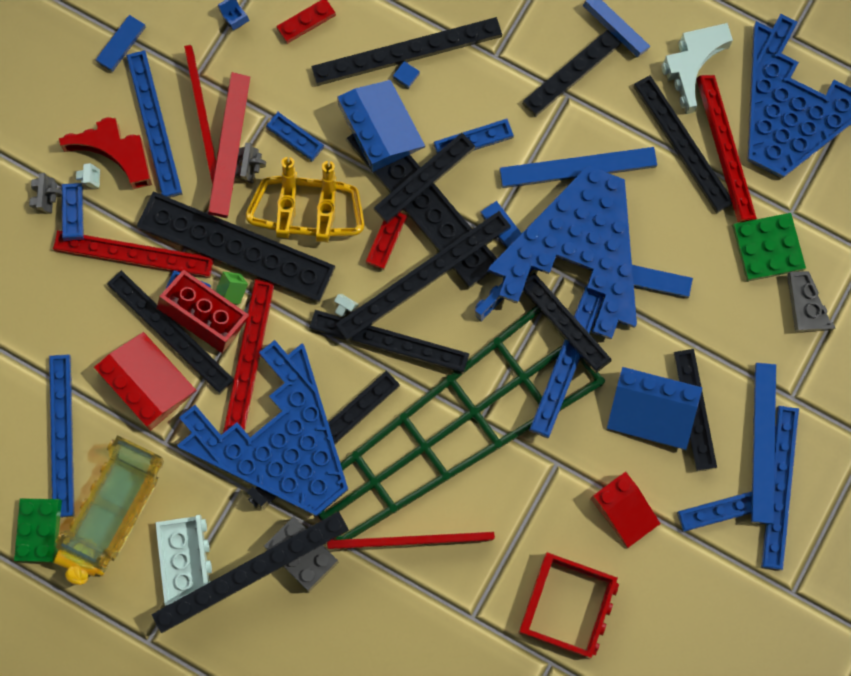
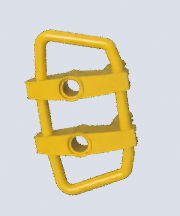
M288 157L283 158L281 161L282 176L262 179L246 211V220L251 225L275 230L276 238L289 239L290 234L316 236V242L328 243L330 236H356L363 231L365 226L358 189L355 186L337 181L334 172L335 165L331 161L330 166H328V161L322 164V180L299 178L297 172H295L293 158H289L290 162H288ZM272 184H282L280 197L277 202V223L254 217V213L267 186ZM297 185L322 188L317 205V228L292 226L296 215ZM336 189L349 192L352 195L357 224L355 228H332L335 220Z

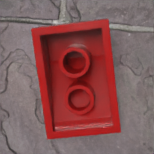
M626 471L590 498L627 548L661 524L642 492Z

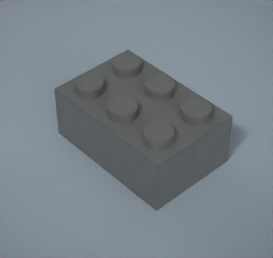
M293 516L264 547L269 550L306 530V528ZM322 545L284 566V568L310 592L339 562Z

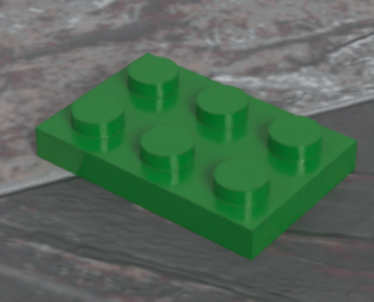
M20 498L14 561L54 563L58 550L62 500Z

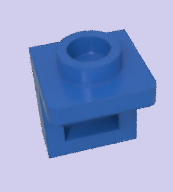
M224 0L218 4L223 19L232 30L250 21L237 0Z

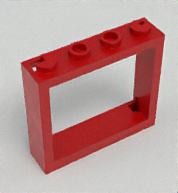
M546 552L518 633L588 659L592 658L593 655L596 656L600 646L597 643L599 635L603 636L607 625L603 623L605 616L610 615L613 604L610 603L612 595L616 596L618 592V577ZM552 563L608 583L586 650L529 630Z

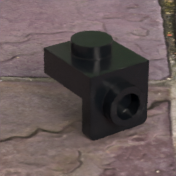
M252 487L247 491L250 496L248 501L255 508L260 506L263 510L276 498V496L258 487Z

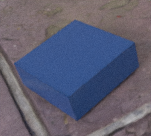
M404 61L393 75V79L409 89L420 75V71Z

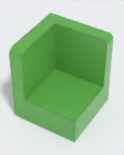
M223 271L216 292L231 303L240 304L248 283L241 273Z

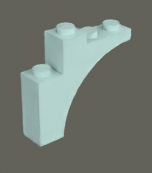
M728 23L683 33L678 43L680 53L667 55L662 63L663 74L667 75L668 81L674 80L675 88L680 92V105L682 108H685L686 114L694 113L697 107L695 82L698 71L713 55L728 49L733 41Z

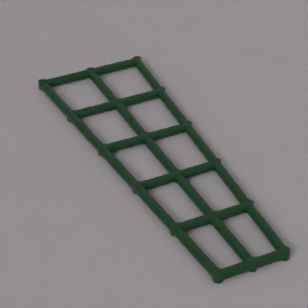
M536 306L471 357L464 373L497 348L516 373V378L475 406L456 381L463 374L454 371L340 463L344 471L352 463L356 462L369 481L326 512L320 513L318 517L321 521L338 511L340 512L372 488L376 490L388 508L334 540L355 538L529 431L533 419L499 439L480 412L521 383L524 384L536 402L540 404L542 395L529 378L557 359L562 345L529 369L523 371L503 344L506 339L541 312ZM582 357L579 360L595 381L565 398L560 411L605 383V379L600 373H595ZM450 385L468 409V412L425 441L409 417ZM474 418L492 444L447 471L431 447ZM403 423L419 446L375 476L361 456ZM424 452L440 476L394 503L381 485V482Z

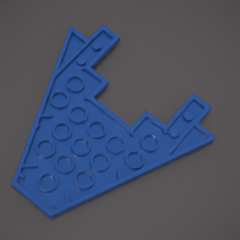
M780 14L773 29L757 21L753 26L747 161L783 179L851 125V88L833 80L826 95L791 78L799 62L782 54L798 22Z
M588 165L488 268L487 272L505 278L498 297L517 304L530 268L549 275L555 257L591 270L586 289L604 296L592 333L611 340L618 322L635 328L637 325L625 179Z
M274 340L260 351L259 354L284 382L282 386L269 395L270 399L282 412L251 437H249L238 422L221 435L200 409L194 405L179 417L191 431V434L177 446L179 449L317 517L347 492L348 486L304 344H300L287 355Z

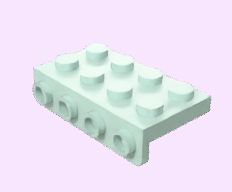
M201 515L156 522L165 606L211 582L209 580V573H212V565L210 560L207 561L206 552H210L209 541L204 538V532L207 531L206 519H202Z

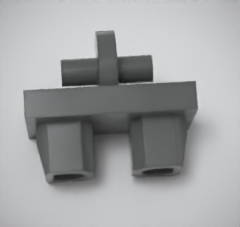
M245 143V147L239 148L238 160L243 161L242 165H236L235 171L236 178L244 179L248 183H254L255 173H259L260 168L266 167V161L261 159L262 154L259 153V149L252 146V143Z
M39 173V178L31 180V188L37 192V197L30 198L29 206L47 214L52 213L53 203H56V197L62 196V190L57 189V183H55L54 178L46 176L45 173Z

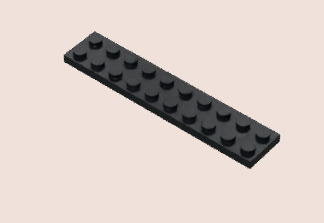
M351 134L346 138V141L371 170L354 135ZM408 155L373 173L391 193L421 167L411 155ZM435 184L404 209L439 252L472 230L470 225ZM485 246L457 265L453 270L470 289L490 273L487 270L497 260V257Z
M154 191L136 226L142 231L203 256L210 257L215 261L264 281L271 282L276 286L318 303L321 302L336 268L333 264Z

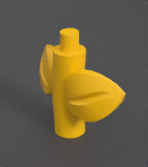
M85 540L78 543L72 548L71 554L58 549L54 559V564L67 569L65 573L66 579L76 585L87 583L88 575L93 577L95 574L103 576L106 568L98 566L99 562L93 561L95 557L93 540Z

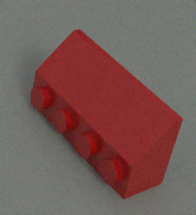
M184 269L159 296L157 309L222 354L234 341L249 317V314Z

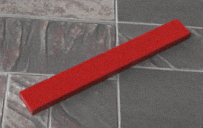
M186 45L184 48L211 181L213 183L216 157L194 50L191 45Z
M231 72L207 213L226 219L229 215L250 84V76Z
M699 75L696 81L737 222L756 220L757 217L715 75Z
M57 230L53 250L57 252L172 272L175 270L181 273L184 269L191 275L211 278L214 259L203 255L84 235L83 240L64 241L62 231Z
M256 279L254 281L248 310L249 317L245 324L223 433L236 422L244 431L246 429L260 361L259 352L262 351L275 287L273 283Z
M494 532L331 540L327 543V548L343 549L492 541L495 539Z

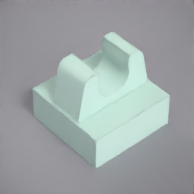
M91 163L84 164L83 170L76 171V180H81V183L91 189H97L100 186V169Z
M338 294L334 300L339 304L335 313L341 317L345 316L348 310L355 311L359 305L343 294Z

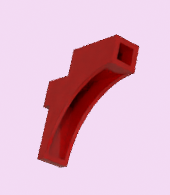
M106 117L96 122L97 130L87 129L83 133H69L59 138L60 146L64 152L89 151L103 155L115 162L126 173L133 189L152 185L144 145L140 135L132 134L122 139L116 118Z

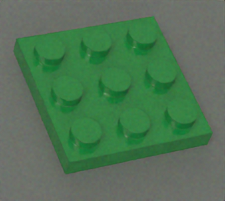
M791 213L733 224L747 282L784 275L789 272L804 271L806 269Z

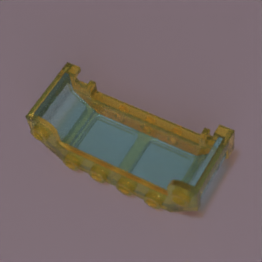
M118 435L115 440L112 439L107 447L110 459L102 465L100 470L102 474L98 481L95 480L91 485V494L88 499L85 498L81 503V512L78 517L73 518L69 527L71 530H66L64 533L61 532L55 542L57 544L56 548L59 551L65 552L103 573L107 570L110 560L114 561L121 551L157 484L158 477L156 475L164 463L161 456Z

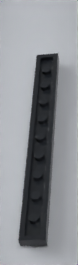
M497 17L311 67L316 85L320 86L399 65L404 61L410 62L501 38L502 31Z
M498 211L336 323V327L348 342L511 229V225L501 212Z
M338 511L151 615L158 629L163 634L348 532L349 529Z

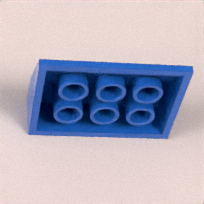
M391 80L355 88L337 96L338 106L372 172L425 148V144Z
M622 367L607 429L686 450L702 387Z

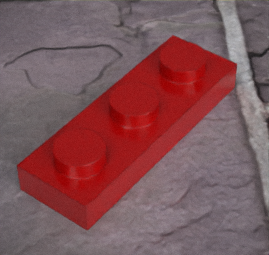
M320 0L276 27L286 44L335 17L336 12L328 0Z
M399 213L388 224L384 221L382 222L366 259V264L385 270L407 215Z

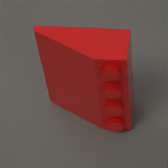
M144 332L108 354L94 366L95 370L150 431L197 391Z

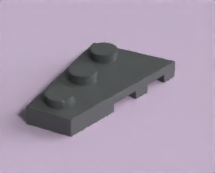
M809 271L789 272L787 277L795 332L836 329L834 323L829 320L825 305L823 306L820 301L819 292Z

